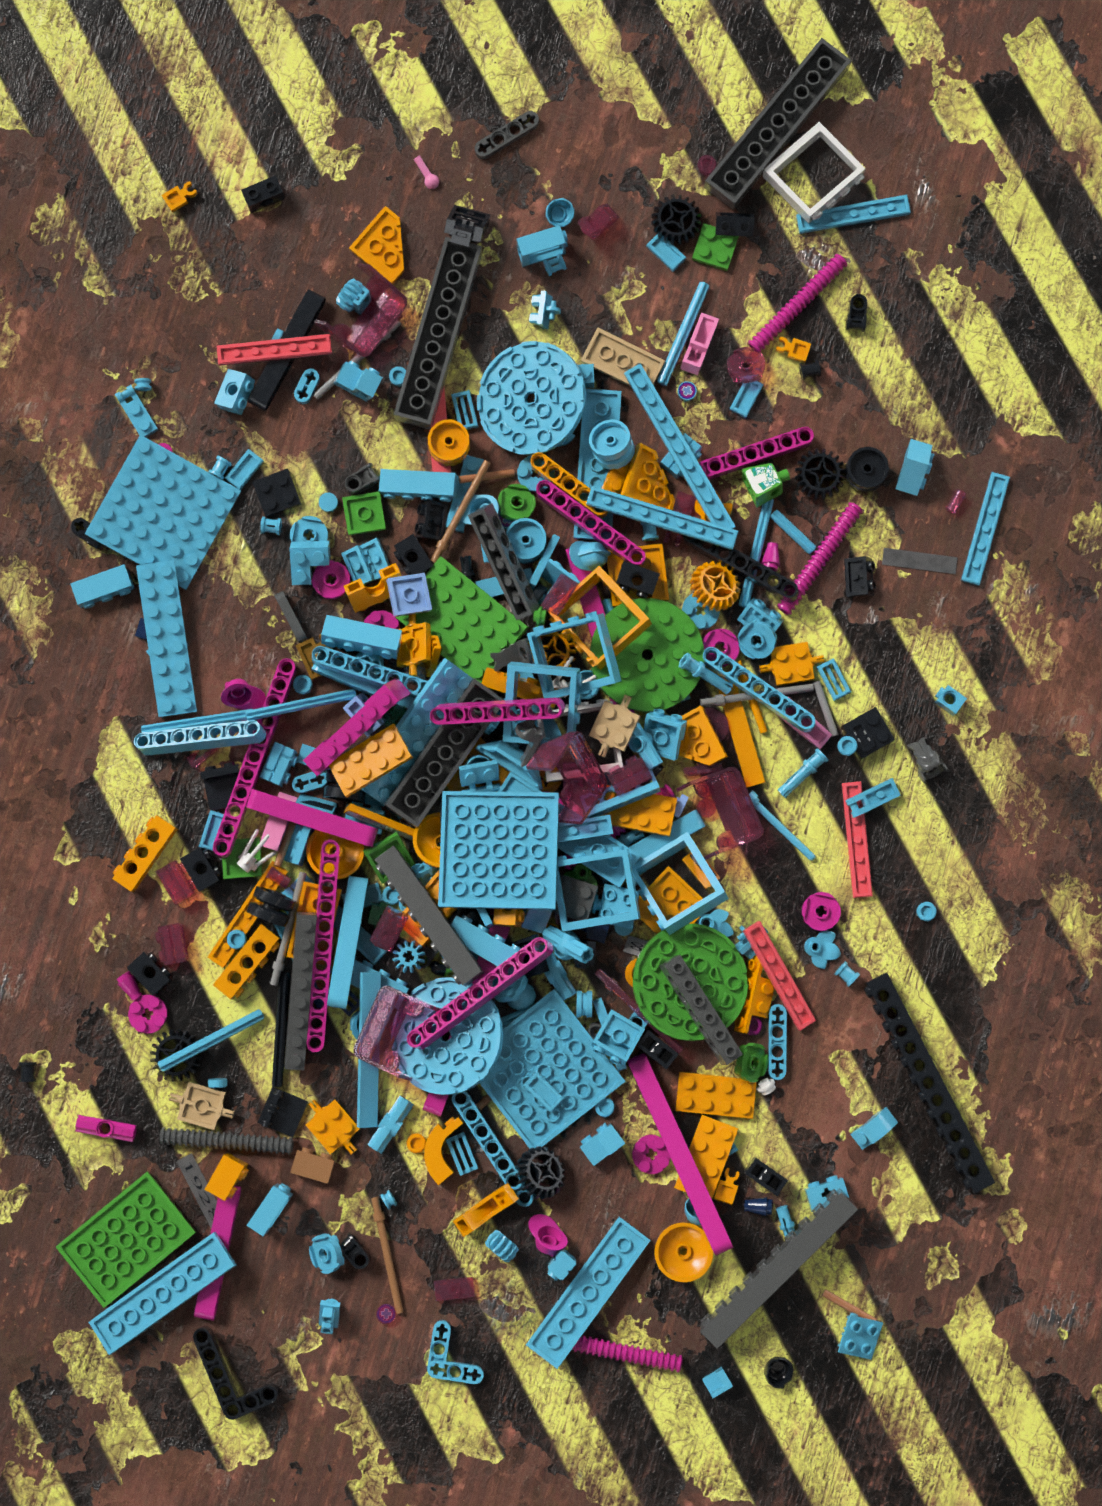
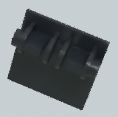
M272 1087L257 1123L294 1137L308 1101Z

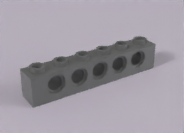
M493 503L475 510L468 517L515 619L518 620L533 614L535 610L539 609L540 605Z
M675 955L661 964L659 967L721 1065H728L743 1054L681 955Z

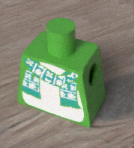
M772 463L742 469V480L756 508L783 493L782 482L790 480L787 469L777 472Z

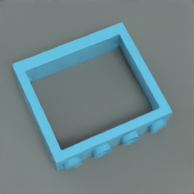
M597 611L585 614L586 618L579 619V616L568 618V623L562 624L561 621L550 623L551 627L544 629V625L534 627V632L527 633L534 663L548 665L540 636L596 622L610 676L582 683L579 686V692L622 681L604 613L597 615ZM538 674L544 698H559L569 695L570 686L554 690L551 675Z
M510 662L507 666L505 700H517L518 672L571 677L566 740L543 738L541 745L572 748L577 743L579 732L576 731V724L580 722V713L577 712V708L581 704L579 686L582 685L583 681L580 668ZM513 706L512 710L516 714V706ZM504 721L503 741L529 744V741L515 735V721Z
M688 832L637 862L632 868L635 886L638 884L641 888L639 890L640 896L643 901L648 900L650 903L647 906L652 916L657 915L659 918L656 921L661 931L665 929L669 935L729 899ZM688 846L715 892L667 921L640 875Z
M624 846L613 847V852L605 853V850L601 849L593 851V855L586 856L584 852L574 854L572 859H567L566 856L557 857L556 898L562 931L641 918L629 849L624 850ZM622 856L632 912L568 922L558 867Z

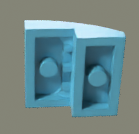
M375 538L360 546L357 545L341 553L352 581L361 578L364 585L381 579L378 570L390 566L379 538Z

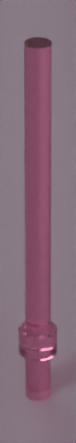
M601 969L595 972V975L605 983V987L610 992L613 991L678 1054L683 1050V1047L674 1038L661 1033L645 1019L637 1003L618 986L616 980L608 977Z

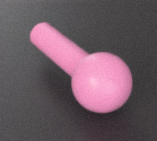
M419 155L414 161L425 177L424 183L429 189L437 188L439 178L431 174Z

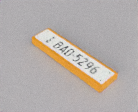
M352 803L345 808L344 814L391 833L397 832L399 836L413 841L414 828Z

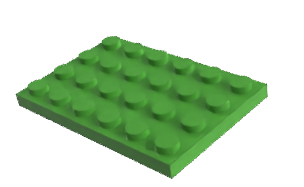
M440 556L425 575L432 611L417 613L416 624L430 623L431 635L438 636L442 648L440 654L470 677L482 683L486 668L494 669L495 662L491 658L490 653H498L502 649L508 648L510 644L517 642L529 627L521 620H516L510 611ZM409 615L395 617L405 626L409 624Z
M147 1171L59 1243L56 1248L103 1308H105L193 1236L196 1230L149 1171Z

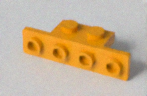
M487 667L482 684L487 688L506 693L507 673L502 671L496 672L494 669ZM518 674L517 697L523 699L544 698L541 685L537 679L530 677L525 679Z
M754 956L748 962L747 997L740 1014L735 1019L734 1031L746 1034L749 1030L752 1015L768 1019L774 992V986L770 979L761 977L763 967L757 956Z

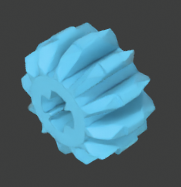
M354 278L349 280L338 294L336 304L343 310L353 311L354 299L358 301L357 295L359 293L363 295L362 289L365 286Z
M405 940V948L398 944L397 947L401 951H393L394 954L399 955V957L393 958V961L397 962L400 960L396 968L399 969L404 965V973H406L408 966L411 973H414V965L420 970L421 966L418 964V961L425 963V960L420 959L419 956H424L426 953H418L422 946L418 945L414 948L416 941H412L409 947L408 941ZM408 951H411L412 956H414L413 961L406 962L405 953L408 954Z
M498 1230L490 1234L485 1241V1245L504 1262H510L519 1250L511 1240Z

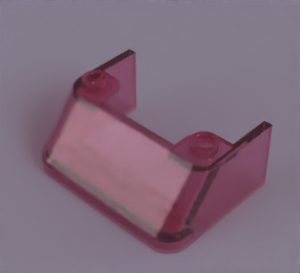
M359 263L357 266L370 277L366 288L370 291L372 301L351 328L342 323L332 327L327 322L315 320L314 323L324 332L330 334V337L358 356L367 357L373 352L405 310L407 298L371 265Z
M570 731L543 743L526 767L530 770L553 771L557 766L566 783L561 791V799L565 807L559 814L558 822L582 825L605 791L607 779L583 734L579 731Z
M725 768L689 781L676 789L677 792L694 787L696 794L700 798L712 796L726 832L718 835L716 839L719 850L704 856L705 860L755 841L763 835V827L741 773L737 768Z
M383 986L377 993L354 1045V1055L358 1059L389 1074L412 1081L413 1077L397 1070L400 1064V1056L391 1048L406 1014L417 1017L423 1012L425 1007L434 1011H439L441 1008L394 987Z

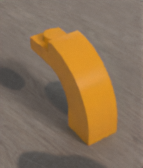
M451 1117L444 1123L445 1129L438 1123L429 1134L425 1144V1164L430 1176L438 1185L454 1172L443 1157L442 1146L447 1136L464 1123L460 1117L456 1119Z
M507 1183L454 1219L453 1223L462 1236L465 1237L494 1215L515 1203L519 1198Z

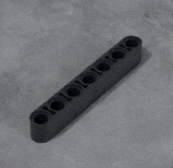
M310 289L307 290L281 339L308 336L324 307L326 298ZM295 358L268 361L249 396L248 403L266 411Z
M683 535L684 542L689 547L717 563L721 562V565L727 566L728 569L733 570V572L782 600L794 602L798 598L799 592L796 583L735 548L730 550L713 544L711 548L706 549L703 547L704 541L695 538L688 539L687 536ZM722 551L729 552L726 558H721L719 554ZM743 560L746 563L743 567H737L735 565L736 562ZM754 570H761L762 574L755 577L752 575ZM771 579L779 581L776 586H770L768 582ZM792 588L795 590V593L789 596L785 594V590Z

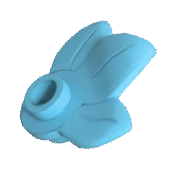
M714 910L711 914H703L697 920L696 924L703 925L704 920H708L710 922L709 927L718 930L726 937L734 934L731 926L725 921L729 915L725 910Z
M821 931L816 937L807 939L804 944L805 952L811 956L812 963L818 968L825 969L827 960H835L841 955L839 948L833 943L836 934L832 931ZM814 943L817 945L816 950L812 948Z

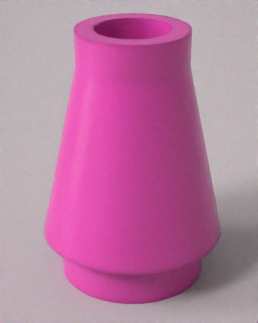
M770 542L767 543L761 564L775 572L780 567L778 544Z
M130 971L117 978V985L132 1001L142 995L136 978Z

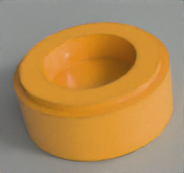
M415 1133L408 1137L407 1148L411 1152L420 1153L425 1149L426 1139L423 1135Z

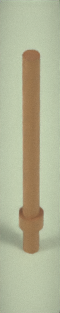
M483 461L444 536L438 541L437 549L430 560L431 562L435 563L443 552H446L449 546L448 542L491 464L490 462Z
M379 1196L371 1198L374 1210L373 1219L378 1228L395 1312L400 1314L403 1313V1307L384 1224L385 1214L381 1210Z

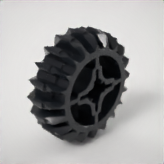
M673 194L671 195V200L666 196L664 197V202H658L659 207L655 206V213L651 215V218L654 219L651 221V225L656 226L653 231L654 233L659 232V239L664 236L665 243L669 239L671 240V245H674L675 241H678V245H681L682 240L688 243V237L691 239L695 238L694 233H699L700 229L698 227L702 224L700 221L702 214L698 213L699 207H694L695 201L688 203L689 197L682 200L681 194L678 199H675ZM675 207L682 208L684 211H678ZM668 210L670 217L662 223L661 216ZM673 217L680 218V222H676V220L674 222ZM691 217L692 223L685 230L683 223L687 221V218ZM668 229H676L678 233L671 232Z
M815 449V455L811 451H808V457L802 455V461L797 462L800 468H795L794 471L798 475L794 478L795 480H801L797 483V487L804 486L801 490L802 493L806 490L809 491L807 497H811L813 493L815 494V500L818 499L819 495H821L822 500H825L826 493L831 498L833 497V492L836 494L839 492L838 487H843L844 484L841 481H844L846 476L841 474L845 473L846 469L840 468L844 464L843 461L836 462L839 459L838 455L832 458L833 451H830L827 455L826 449H823L821 454H819L818 449ZM819 460L818 467L805 469L811 462ZM826 462L833 467L835 474L826 469ZM821 468V471L823 472L822 474L825 475H823L819 481L817 473ZM805 475H808V477L815 481V487L807 481ZM835 480L832 485L821 488L823 481Z
M173 1029L169 1030L170 1036L163 1032V1040L160 1037L156 1038L160 1044H152V1047L157 1050L150 1051L151 1055H156V1058L150 1059V1062H157L153 1069L159 1068L158 1062L162 1060V1052L170 1056L172 1054L169 1052H177L184 1049L185 1043L188 1046L193 1044L192 1041L195 1039V1036L192 1035L187 1038L188 1031H185L182 1036L181 1029H177L176 1035ZM173 1039H180L174 1049L164 1047L167 1042ZM195 1055L184 1061L183 1063L189 1065L182 1071L175 1072L173 1071L174 1067L165 1071L164 1079L168 1080L171 1075L172 1082L176 1081L177 1076L179 1081H183V1074L189 1079L191 1077L189 1071L193 1074L197 1072L193 1066H201L200 1063L196 1062V1059L202 1060L203 1056ZM160 1070L157 1074L161 1076L164 1072Z
M541 1146L530 1148L522 1153V1157L517 1160L519 1164L515 1167L519 1171L515 1176L520 1178L517 1184L522 1183L523 1185L521 1190H527V1196L533 1194L534 1199L540 1197L541 1200L558 1194L564 1186L563 1181L566 1179L562 1175L566 1170L561 1167L564 1162H559L558 1160L560 1156H554V1150L548 1151V1147L541 1148ZM533 1159H538V1160H541L542 1163H538V1162L535 1163V1162H533L532 1160H533ZM542 1182L544 1184L547 1183L549 1186L543 1187L539 1184Z

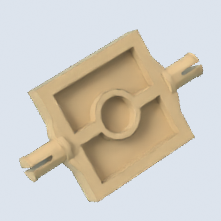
M624 695L620 705L604 701L589 734L590 737L599 740L602 744L598 753L599 756L605 758L609 747L625 752L641 717L632 713L627 708L632 697Z
M188 1082L186 1091L182 1096L171 1093V1097H169V1101L179 1103L180 1111L177 1120L215 1130L221 1116L231 1119L234 1116L230 1115L234 1114V1111L224 1108L223 1102L226 1095L224 1091Z

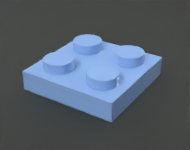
M425 573L387 578L386 581L394 617L432 611Z

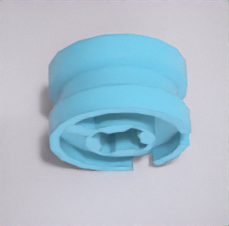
M577 991L576 1017L586 1016L587 1018H592V991H587L586 993Z

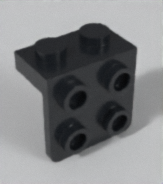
M235 762L223 764L224 767L216 768V766L205 767V771L200 772L201 779L205 784L209 809L212 811L227 807L241 766L235 765ZM244 789L239 790L237 797H246V791Z

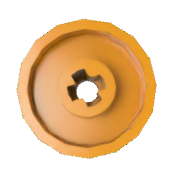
M452 419L442 420L430 429L428 447L432 458L442 465L454 466L461 463L467 457L470 450L469 434L460 422Z

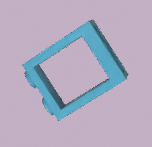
M560 225L516 239L517 251L522 267L557 257L558 254H566V247H568L566 231H562Z
M284 1183L273 1185L247 1226L261 1236L266 1235L293 1196V1193L290 1192L291 1188Z

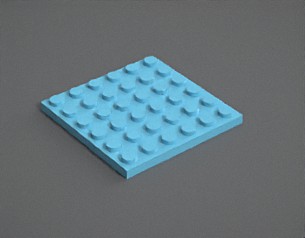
M140 435L87 528L85 535L139 565L174 560L178 586L187 590L241 490Z
M443 791L438 907L556 910L559 793Z
M555 989L503 1028V1043L499 1058L492 1071L479 1083L529 1149L536 1148L537 1146L543 1147L626 1082L605 1054L601 1056L593 1051L594 1047L590 1046L593 1041L592 1037ZM536 1071L564 1098L552 1112L523 1086Z

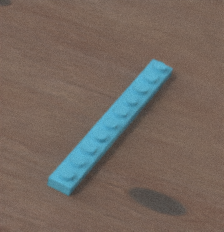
M641 363L624 372V376L708 520L731 529L736 528Z

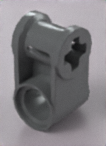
M372 463L366 464L346 478L345 489L348 494L352 496L358 495L379 483L380 476L372 468ZM351 482H357L359 484V486L356 489H351L348 487V485Z

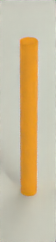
M741 660L736 661L741 666H743ZM746 675L739 676L741 683L748 681ZM755 699L748 700L760 733L767 732L768 730L757 701Z

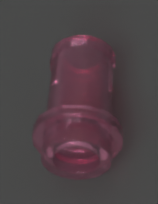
M960 489L952 492L953 496L945 508L948 512L955 515L963 500H966V493Z
M271 867L266 875V878L279 884L280 888L284 887L286 889L291 881L288 874L286 876L274 869V867Z

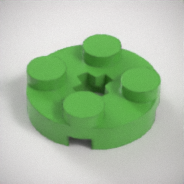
M511 484L507 486V488L500 492L497 499L500 516L513 522L521 518H529L536 505L534 495L524 485ZM515 499L518 500V503H521L518 507L512 504Z
M757 1043L741 1045L739 1049L743 1055L737 1058L734 1069L735 1074L739 1075L744 1081L757 1082L759 1081L757 1079L760 1076H764L768 1068L769 1058L763 1050L765 1048Z

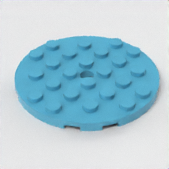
M537 341L522 342L519 345L507 348L496 356L481 378L479 395H477V410L479 411L481 425L487 435L500 447L520 455H534L538 452L545 453L562 444L573 433L580 422L586 401L584 378L576 362L557 346ZM534 393V402L528 403V395Z
M452 977L437 978L423 983L411 991V994L405 1001H402L399 1009L396 1011L390 1035L395 1063L410 1083L421 1090L439 1095H453L470 1090L488 1076L499 1058L503 1043V1025L499 1011L492 999L449 1030L452 1037L448 1041H444L441 1036L425 1049L411 1047L407 1042V1036L413 1029L471 987L473 983L465 987L462 984L458 985ZM482 989L477 993L478 999L483 995ZM467 1001L462 1003V1010L467 1008ZM451 1012L446 1016L447 1021H450L452 1018ZM433 1024L431 1027L432 1033L436 1031V1024ZM420 1035L416 1037V1044H419L421 1041Z

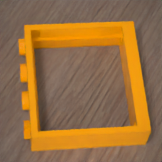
M598 566L548 610L551 616L549 620L551 623L561 621L564 624L565 622L560 616L601 581L639 621L635 627L613 645L616 657L650 627L652 623L613 579ZM570 628L561 632L568 641L572 639L576 643L574 647L580 654L584 652L588 656L586 660L593 668L597 666L601 670L607 665L604 654L598 659Z

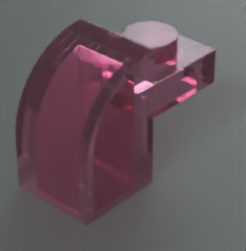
M607 203L599 205L590 216L582 217L577 223L581 226V231L594 240L607 231L620 217Z

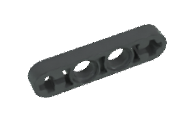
M533 111L525 112L481 139L475 145L476 156L480 159H487L533 131L539 125L538 115ZM527 118H535L534 124H531L530 122L527 123ZM512 126L520 128V132L516 135L511 134L509 130ZM496 136L504 138L502 144H495L493 140ZM481 146L483 148L488 147L486 153L479 152Z

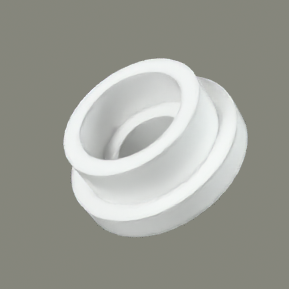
M765 1078L758 1083V1092L762 1093V1095L773 1092L776 1088L774 1079Z

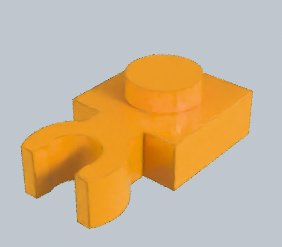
M190 181L186 182L181 190L176 186L162 195L172 213L188 204L187 197L192 198L198 194L196 189L192 192L188 191V188L192 186Z
M784 337L779 338V342H783L785 346L782 348L777 346V352H789L787 358L803 363L806 362L811 343L795 338L790 343Z
M727 1168L724 1173L726 1181H719L714 1200L733 1205L738 1186L733 1183L739 1178V1172H736L735 1177H730L728 1175L729 1168Z

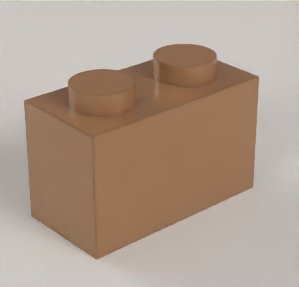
M303 1147L302 1150L298 1149L290 1173L323 1183H330L336 1162L335 1159H332L333 1155L321 1152V1155L313 1153V1149Z

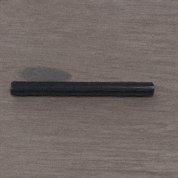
M281 972L278 982L272 1087L279 1088L283 1086L289 972Z

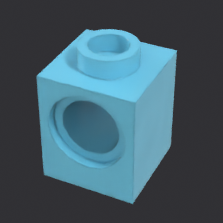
M949 685L945 689L941 687L935 695L937 697L935 703L952 716L958 712L967 699ZM945 695L953 697V704L945 702Z

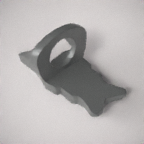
M528 638L510 644L508 648L502 649L501 652L490 653L491 658L495 662L494 671L497 672L502 667L508 666L510 662L535 664L528 645Z
M526 720L518 723L515 727L516 734L521 739L529 741L525 752L520 758V761H522L521 767L527 765L533 758L544 737L542 728L533 727L535 720Z
M924 737L918 742L907 745L914 752V757L917 759L916 762L919 767L918 777L924 784L926 780L939 775L944 770L949 772L939 754L926 744ZM933 768H936V769H935L933 772H931V773H927V774L925 773V772H929V771L932 770Z

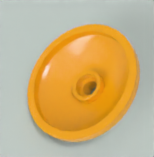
M440 812L426 816L419 826L415 828L413 834V847L417 856L424 863L435 868H440V847L438 846V843L441 842Z
M315 830L311 834L306 847V855L311 868L319 875L321 847L324 841L331 839L336 841L340 848L337 880L344 879L355 873L364 858V845ZM332 843L327 844L325 847V851L328 854H332L336 850V846ZM326 863L323 868L326 873L333 872L334 864Z
M681 1222L670 1225L659 1235L655 1244L654 1254L659 1269L665 1276L674 1281H694L703 1276L711 1266L713 1250L704 1230L695 1224ZM683 1247L687 1249V1253L684 1255L680 1254V1249Z

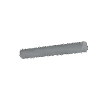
M816 681L813 683L828 729L832 734L831 737L837 736L839 734L821 682Z

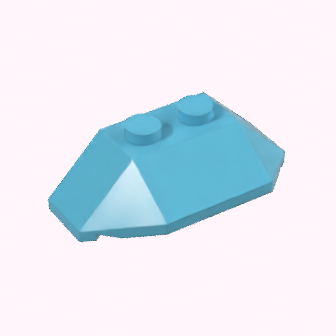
M499 740L477 745L476 750L490 760H497L498 765L516 774L540 791L543 789L537 760L534 759L535 755L524 767L520 766L522 762L520 758L524 752L518 749L519 744Z

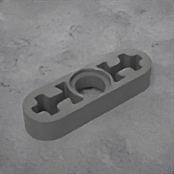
M281 591L274 595L298 642L301 643L308 640L284 592Z

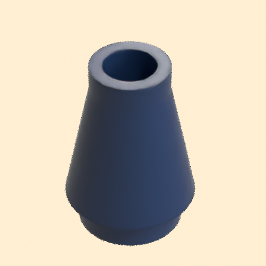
M768 1197L745 1199L744 1211L766 1217L767 1215H772L773 1199H768Z

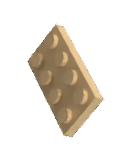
M597 328L581 359V363L594 364V369L630 386L624 376V372L641 363L654 385L665 360Z

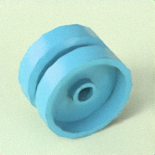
M605 420L597 424L589 435V444L597 463L603 468L611 470L626 466L635 454V445L628 427L621 421Z
M521 518L512 522L507 528L506 534L520 563H533L541 558L546 549L547 542L546 532L540 523L530 518ZM526 538L529 542L524 543L523 539Z

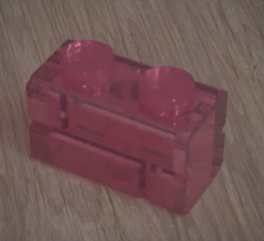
M634 755L625 760L627 764L621 767L618 764L608 769L610 773L606 774L617 796L652 778L642 757L637 758Z
M174 860L156 871L175 905H179L197 894L195 891L197 888L192 879L189 880L185 874L187 871L182 862L179 863V861Z
M387 905L370 938L373 945L391 952L395 946L394 943L397 942L408 920L406 914Z
M183 923L158 927V932H155L157 943L161 944L162 951H159L160 962H164L165 966L189 962Z

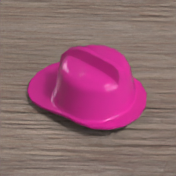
M234 679L226 682L225 689L221 693V700L226 706L241 710L262 708L266 699L265 693L261 689L249 685L243 679Z
M537 1214L530 1218L528 1222L529 1229L535 1237L536 1247L540 1252L554 1257L559 1250L567 1246L568 1240L566 1235L552 1218L543 1214Z

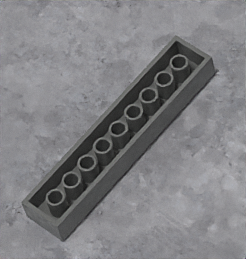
M821 38L705 180L704 188L734 210L763 175L764 169L776 159L850 67L851 60Z
M445 237L394 411V419L396 421L429 430L433 426L483 254L482 246L471 243L467 247L452 243L451 238Z
M840 1188L837 1191L835 1189L831 1190L827 1194V1201L823 1205L818 1203L812 1210L813 1214L809 1218L804 1217L798 1223L799 1228L795 1232L791 1230L784 1237L785 1242L781 1246L777 1244L770 1251L771 1256L767 1260L763 1258L756 1265L757 1270L746 1274L742 1279V1284L739 1287L737 1285L734 1286L728 1293V1298L725 1301L723 1299L715 1305L714 1312L711 1315L707 1313L701 1319L700 1332L717 1349L858 1210L856 1204Z

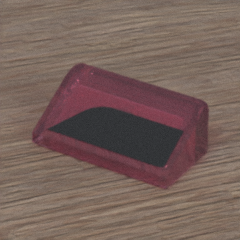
M220 748L195 750L186 760L192 768L197 769Z

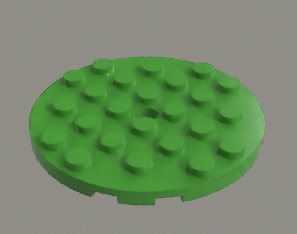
M654 598L633 599L632 601L646 614L652 625L616 656L622 681L600 688L618 705L621 704L624 695L632 697L627 707L629 710L644 713L653 712L654 709L666 710L684 700L697 685L700 677H693L689 671L678 666L681 658L686 653L691 654V657L698 662L702 661L704 663L703 641L694 622L677 606ZM623 604L616 606L605 615L612 646L639 623ZM596 628L590 650L599 659L604 652L598 629ZM644 650L650 651L652 659L645 660L642 657V652ZM607 665L601 670L597 666L594 668L591 666L593 675H596L595 680L610 676Z
M687 924L671 935L664 929L652 937L641 950L633 972L635 1000L645 1019L655 1029L671 1038L685 1041L704 1039L659 967L675 955H681L725 1027L728 1028L740 1014L748 991L746 965L735 944L718 930L701 924Z

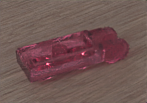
M678 491L673 511L691 516L696 497ZM667 530L663 542L668 543L671 531ZM678 534L676 537L675 546L679 547L682 534Z

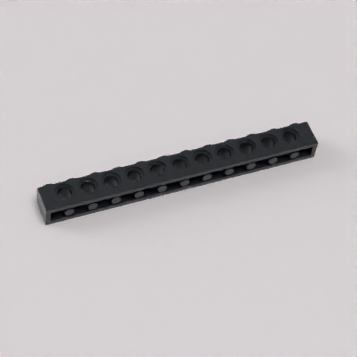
M883 973L865 982L866 987L863 989L868 998L872 997L875 1003L873 1009L877 1016L881 1015L884 1021L881 1024L885 1032H890L893 1038L890 1040L895 1051L899 1050L902 1056L899 1059L903 1067H908L911 1073L908 1075L913 1086L917 1085L920 1091L917 1094L921 1102H926L929 1108L926 1110L931 1121L935 1120L938 1126L935 1129L939 1137H944L947 1143L944 1145L949 1156L953 1155L956 1161L953 1164L957 1172H962L965 1178L963 1180L967 1191L971 1190L972 1193H977L994 1184L995 1181L888 973ZM881 990L885 991L888 995L884 1002L878 999V993ZM889 1008L896 1010L897 1014L894 1019H890L887 1016ZM899 1025L905 1028L903 1036H898L896 1033V1028ZM909 1042L914 1045V1051L911 1054L905 1051V1045ZM917 1060L923 1062V1069L921 1071H916L914 1068V1063ZM929 1077L932 1080V1086L926 1089L923 1086V1081ZM935 1095L941 1097V1104L938 1106H934L932 1103V1098ZM943 1113L950 1115V1121L946 1124L941 1121ZM954 1130L959 1132V1139L956 1141H952L950 1138V1134ZM962 1148L968 1150V1156L964 1159L959 1156V1151ZM975 1165L977 1167V1174L970 1176L968 1169L970 1166Z

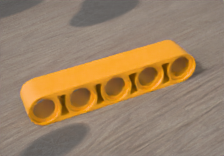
M538 452L532 455L531 468L535 473L553 483L600 519L607 515V511L597 512L594 507L586 505L587 501H582L579 498L582 493L589 495L591 490L589 487L545 454ZM536 459H542L544 461V465L541 467L535 466L534 461ZM556 470L560 475L557 478H552L549 476V473ZM566 482H573L575 486L573 489L568 490L564 487V484Z

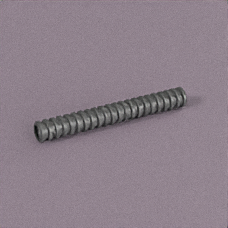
M162 1127L160 1131V1143L162 1145L164 1143H167V1145L173 1143L174 1146L176 1144H179V1146L185 1144L186 1147L188 1145H191V1147L197 1145L199 1148L200 1146H203V1148L209 1146L211 1149L213 1147L215 1149L221 1147L223 1150L225 1148L227 1150L233 1148V1150L239 1149L243 1151L245 1149V1151L251 1150L252 1152L257 1150L258 1152L264 1151V1153L270 1151V1153L276 1152V1154L282 1152V1154L288 1153V1155H291L293 1152L294 1140L292 1137L289 1139L283 1137L281 1139L280 1136L277 1138L274 1136L269 1138L268 1135L256 1137L255 1134L253 1136H250V1134L244 1136L243 1133L241 1135H238V1133L232 1135L231 1132L229 1134H226V1132L220 1134L218 1131L217 1133H214V1131L208 1133L206 1130L204 1132L202 1130L196 1132L194 1129L192 1131L190 1129L184 1131V1129L178 1130V1128H174L172 1130V1128L166 1129V1127Z

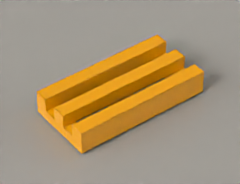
M431 635V661L424 662L427 677H431L435 672L442 648L438 636Z

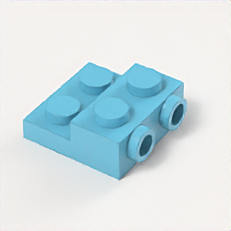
M654 709L653 712L647 713L643 730L652 735L653 746L659 756L674 761L678 759L680 744L685 736L687 721L682 720V716L678 714L666 715L662 709Z
M611 1009L590 1046L594 1047L593 1051L598 1055L603 1056V1054L611 1057L609 1060L613 1064L618 1066L620 1064L625 1065L645 1029Z

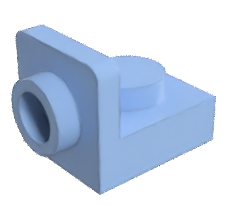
M684 794L680 798L676 797L678 800L674 819L680 818L689 799Z

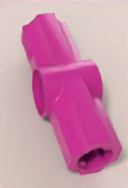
M78 1115L75 1132L134 1142L137 1125ZM104 1123L110 1125V1132L108 1134L102 1131Z

